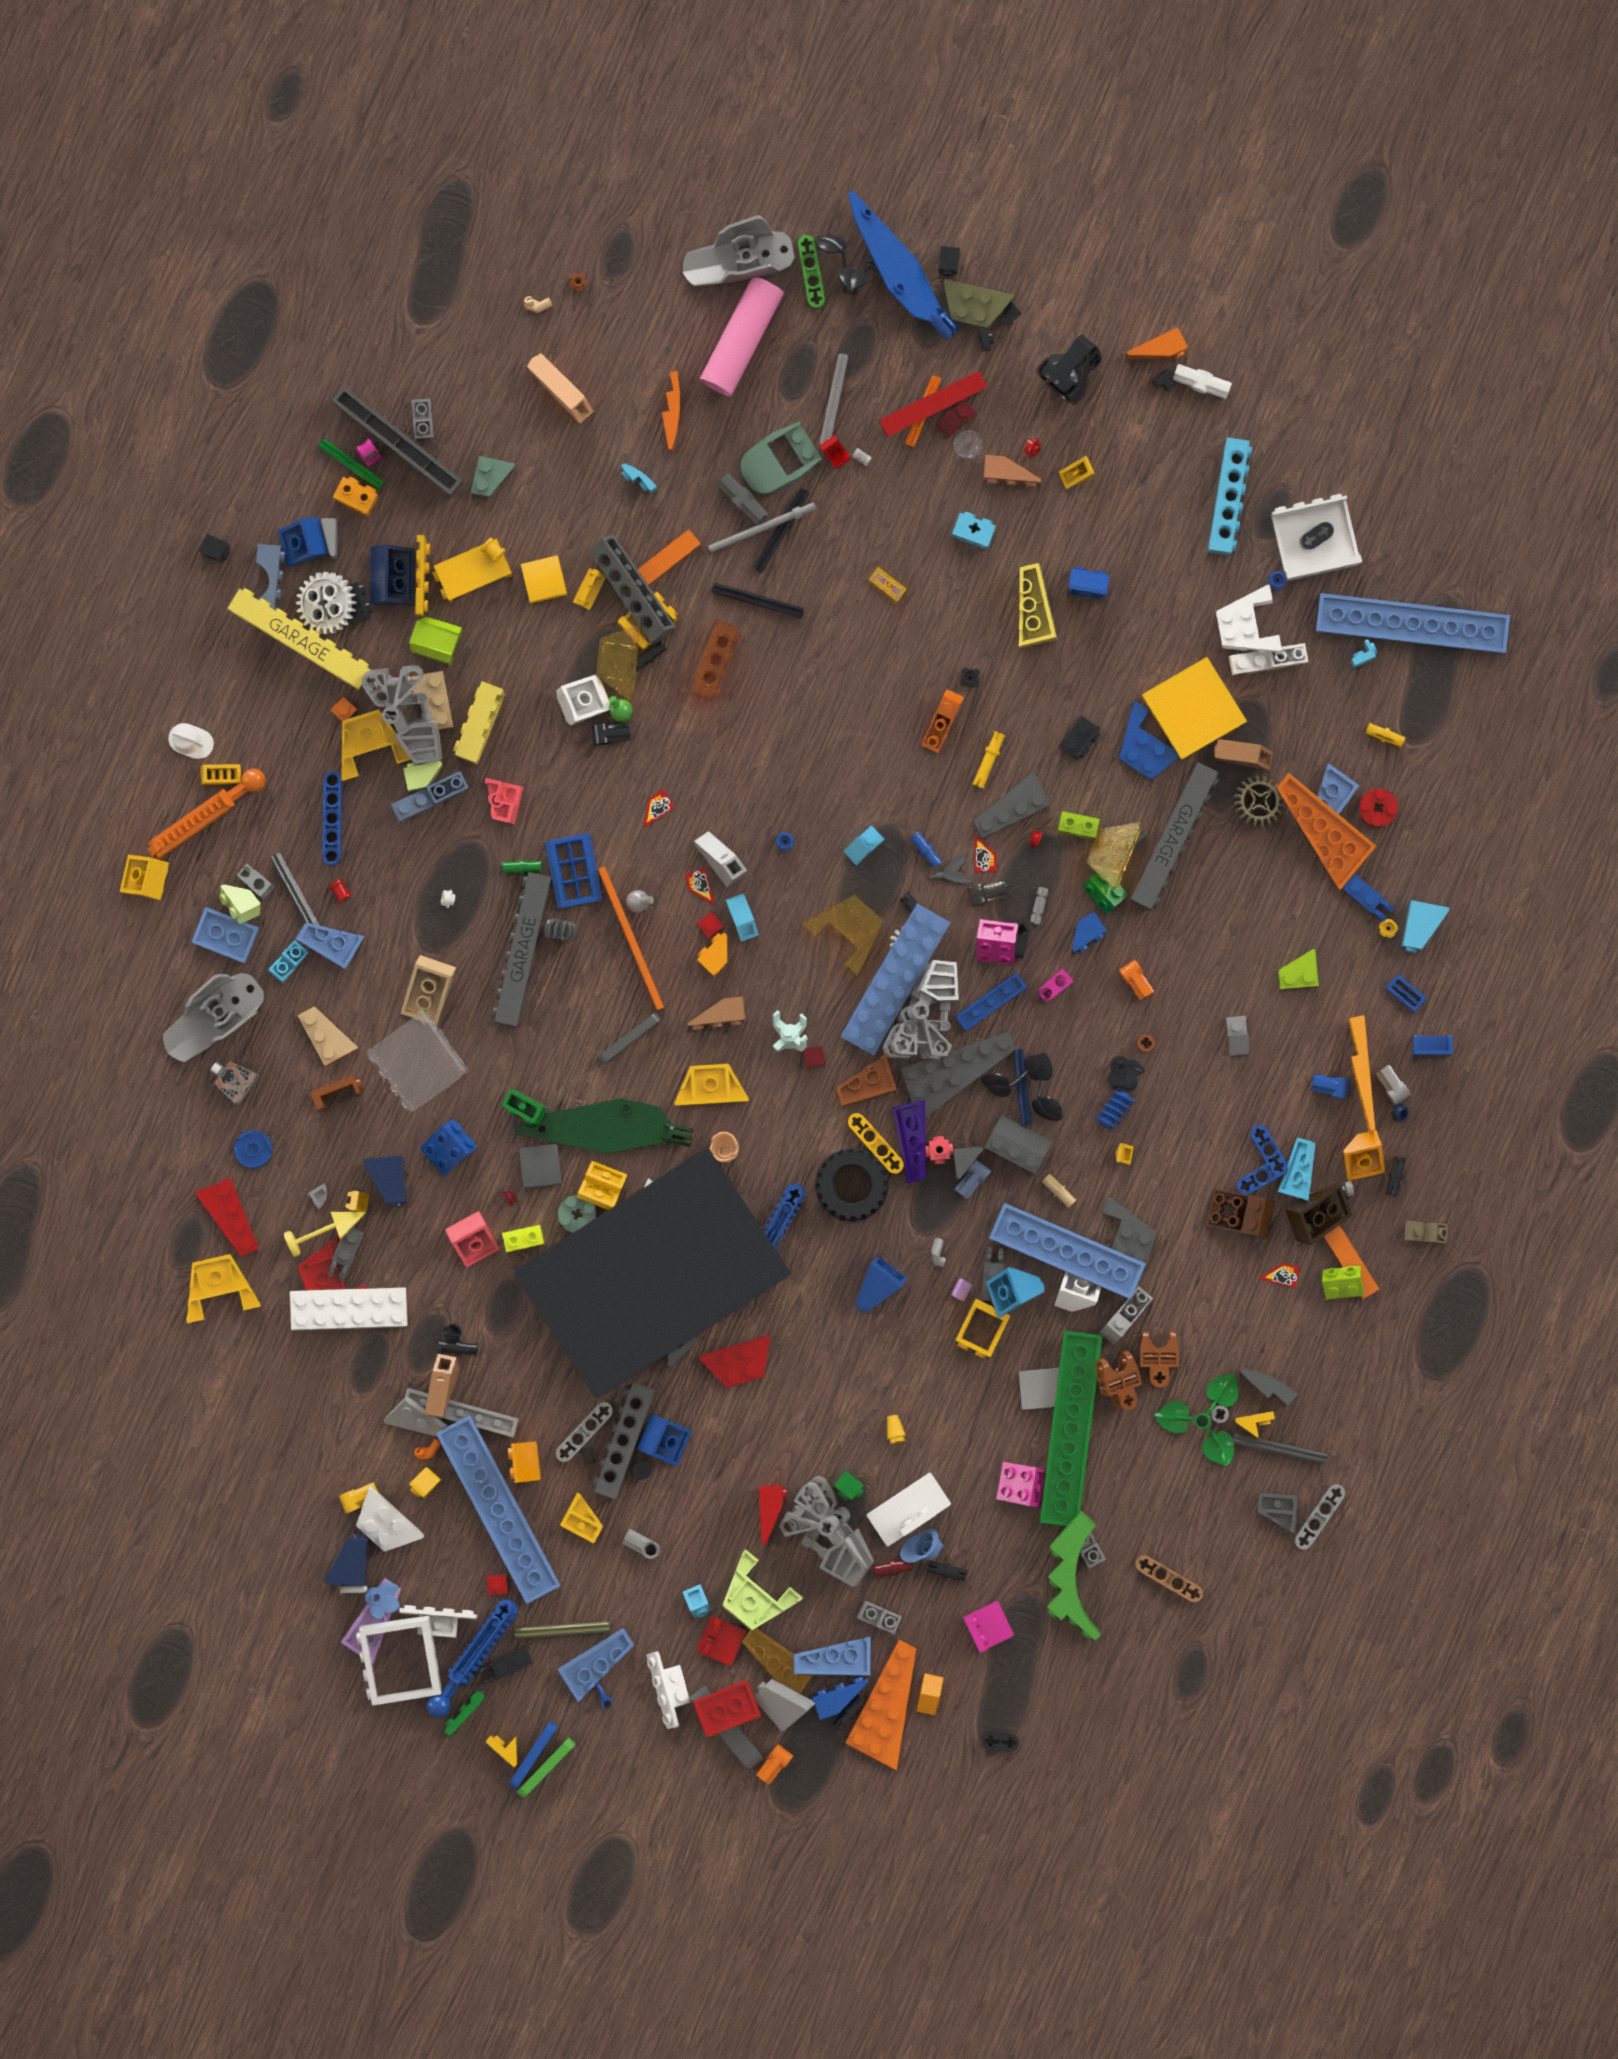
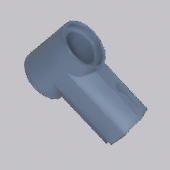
M976 1159L954 1190L968 1199L978 1185L983 1183L991 1170Z

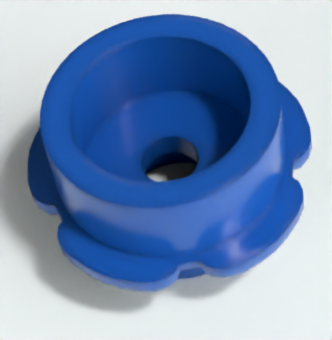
M1277 571L1269 575L1268 583L1271 588L1280 590L1286 585L1287 580L1283 572Z
M782 832L776 838V846L781 851L792 849L794 837L790 833Z

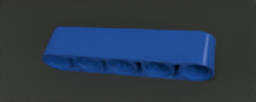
M331 771L324 776L323 860L327 865L333 867L341 862L342 779L337 772ZM336 776L338 778L337 784L329 785L328 779ZM331 795L338 797L337 803L333 805L328 803V798ZM331 814L337 815L338 818L333 824L328 823L327 820ZM331 833L337 834V840L333 843L327 841V837ZM331 852L337 854V859L333 862L327 860V855Z

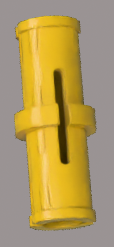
M1369 723L1365 733L1381 739L1383 743L1388 742L1399 748L1402 747L1405 736L1396 734L1387 727L1384 729L1372 723Z

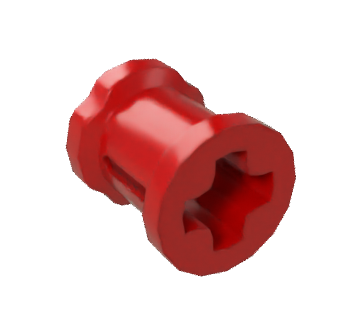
M343 879L337 880L328 887L338 899V904L353 895L344 886Z

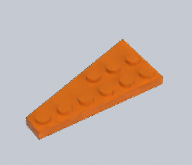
M1288 773L1276 788L1338 890H1341L1375 849L1376 845Z
M898 1640L845 1742L897 1770L916 1654V1648L901 1640Z

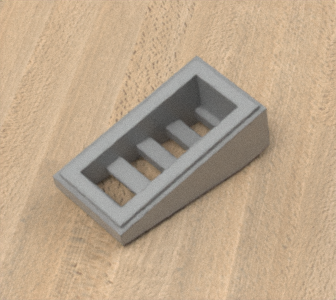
M321 518L329 555L332 559H336L338 522L335 518Z

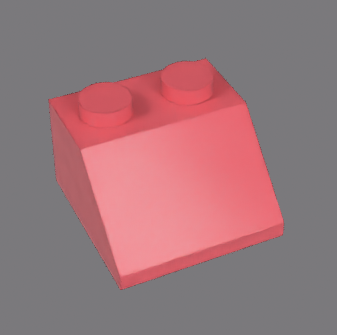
M479 1211L445 1229L466 1268L500 1250Z

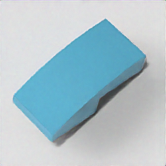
M627 464L621 465L623 470L621 474L627 482L631 480L634 484L640 479L639 485L645 492L648 490L652 494L657 490V486L641 471Z
M294 940L268 971L283 983L306 958L309 952Z

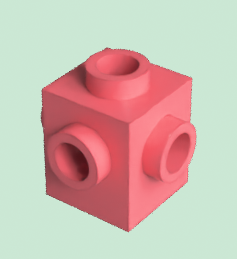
M944 1136L932 1137L933 1141H929V1146H926V1157H930V1161H934L935 1164H945L946 1160L950 1159V1155H953V1146L949 1144L948 1139L944 1140ZM938 1146L943 1148L942 1153L936 1152Z

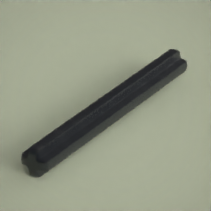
M801 488L786 513L791 512L793 508L798 506L801 508L808 498L809 492ZM794 519L778 525L754 565L756 571L761 573L764 571Z
M714 583L712 587V593L794 617L802 618L804 608L722 584Z

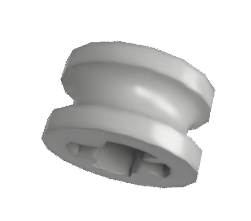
M1216 1406L1211 1412V1417L1215 1422L1223 1423L1228 1419L1229 1412L1224 1406ZM1217 1409L1225 1411L1224 1419H1216Z

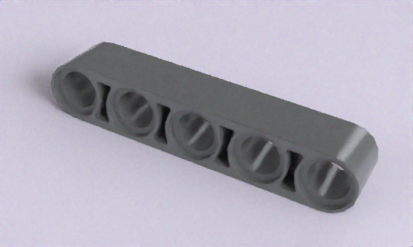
M703 1685L689 1698L694 1701L712 1693ZM738 1725L718 1733L749 1771L764 1759Z

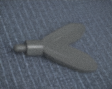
M959 855L955 857L943 871L936 872L930 879L940 880L945 878L964 884L971 882L972 878L968 874L956 872L965 862L966 856Z

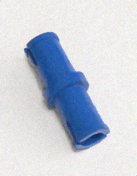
M919 831L909 838L920 851L919 854L925 857L932 868L942 862V859L932 849L933 846L927 843Z

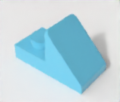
M871 825L843 852L857 866L884 841V838Z

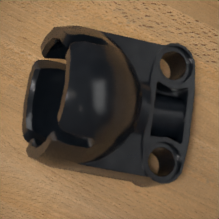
M1080 335L1066 353L1051 355L1044 359L1038 365L1036 373L1041 380L1046 381L1048 379L1047 386L1063 400L1074 406L1084 398L1088 389V374L1099 365L1102 356L1095 344L1084 335Z

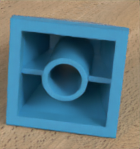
M1011 1267L1006 1268L986 1282L998 1318L1003 1317L1045 1292V1287L1040 1277Z

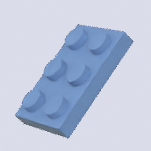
M205 907L191 942L246 964L260 928L246 922L240 924L237 919H233L231 916Z

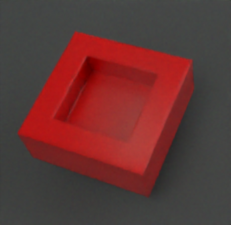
M713 912L697 923L708 939L724 928Z
M506 1574L487 1576L488 1595L508 1594Z

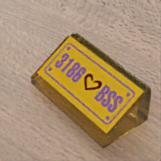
M880 565L876 567L867 580L868 583L895 604H898L909 589Z

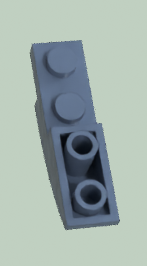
M459 771L390 806L398 822H402L453 798L469 787Z

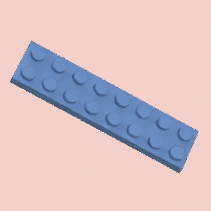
M918 903L915 905L843 1030L842 1038L875 1055L950 925L948 920Z
M1004 1203L989 1237L991 1240L1128 1299L1132 1298L1146 1263Z

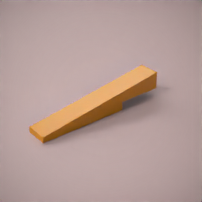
M1362 1015L1349 1018L1348 1021L1357 1056L1351 1057L1350 1062L1368 1131L1371 1134L1375 1131L1365 1016Z

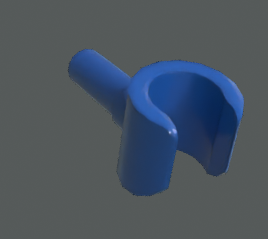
M596 1683L595 1686L602 1699V1707L606 1709L603 1704L606 1700H609L613 1706L612 1699L606 1696L600 1683Z

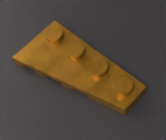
M757 1628L752 1631L749 1630L742 1643L777 1682L799 1694L802 1692L813 1675L793 1674L794 1654Z

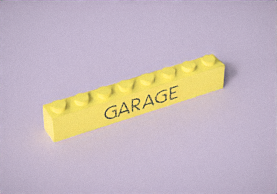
M248 589L238 590L227 608L228 611L355 689H360L363 676L367 671L371 670L368 668V663L361 659L356 661L351 658L353 654L345 649H342V651L335 648L336 644L329 639L322 640L319 638L320 634L312 629L309 631L302 627L304 624L296 619L291 621L286 618L287 614L278 608L276 611L269 607L271 605L269 602L262 598L257 600L253 597L254 593Z

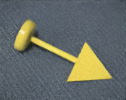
M331 1212L334 1223L299 1239H296L291 1231L285 1232L284 1236L294 1257L299 1256L301 1253L299 1243L335 1227L340 1239H342L366 1212Z

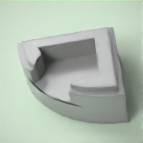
M325 1183L308 1193L318 1210L324 1206L327 1200L328 1191Z

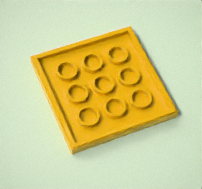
M1208 657L1142 694L1144 701L1181 760L1247 722Z

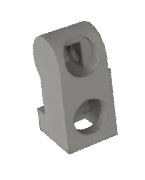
M247 863L237 874L263 900L275 888Z

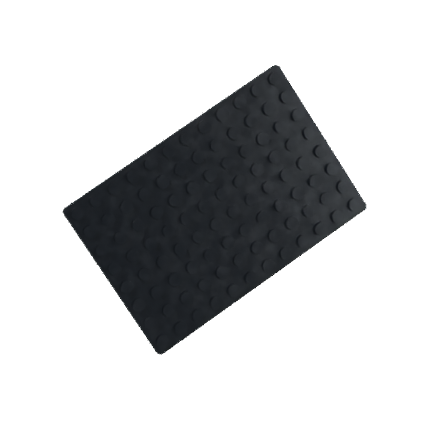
M705 1148L517 1268L514 1272L592 1395L597 1399L790 1275L789 1269L708 1148Z

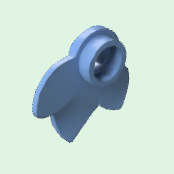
M386 1582L378 1588L372 1587L367 1590L365 1601L370 1605V1613L373 1617L382 1620L385 1612H395L400 1608L399 1601L394 1597L398 1590L396 1584ZM377 1594V1599L373 1600V1596Z

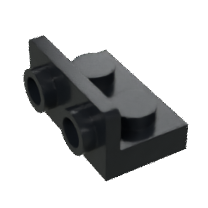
M1081 716L1059 745V748L1076 760L1079 757L1084 758L1090 750L1087 747L1091 741L1095 743L1100 737V727L1095 726Z

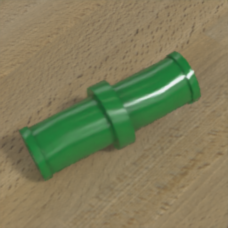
M520 860V862L503 861V874L520 873V875H524L529 872L542 873V862Z

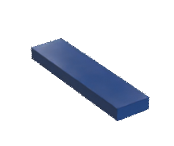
M1016 972L954 1017L963 1030L967 1032L1028 987Z

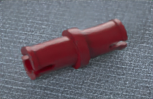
M890 1560V1563L873 1565L875 1577L889 1574L894 1576L899 1572L913 1570L912 1563H907L903 1560L895 1562Z

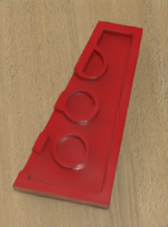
M231 1178L195 1192L241 1257L260 1250Z

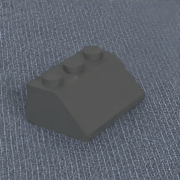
M1001 1115L984 1149L1035 1175L1052 1141Z

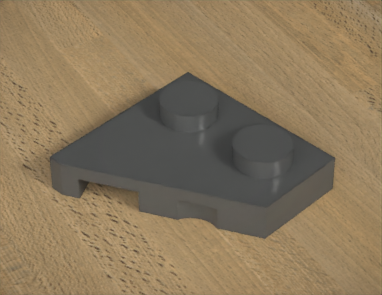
M1258 1493L1257 1512L1291 1533H1295L1297 1496Z

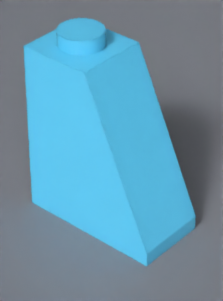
M1411 900L1409 902L1401 947L1406 948L1405 951L1417 953V950L1420 951L1449 912V907Z

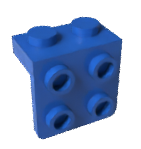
M454 1119L440 1127L421 1145L422 1152L442 1175H447L465 1157L478 1148L474 1144L473 1139L468 1137L461 1125Z

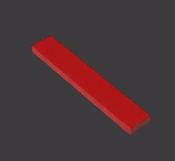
M978 370L880 419V425L886 437H889L987 388V385Z

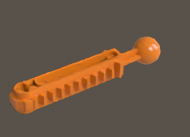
M258 769L247 770L243 774L240 784L228 792L225 789L221 790L148 842L150 846L148 851L153 857L157 856L158 859L166 856L236 806L234 801L248 791L251 793L261 791L266 783L264 773Z

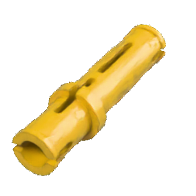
M994 731L989 746H986V754L972 783L973 785L984 789L994 761L1000 754L999 749L1005 738L1004 734Z

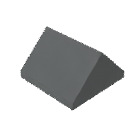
M981 1146L953 1150L955 1177L958 1181L983 1151Z

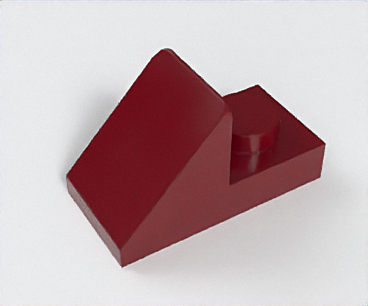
M964 399L952 410L949 409L935 425L948 439L977 413Z

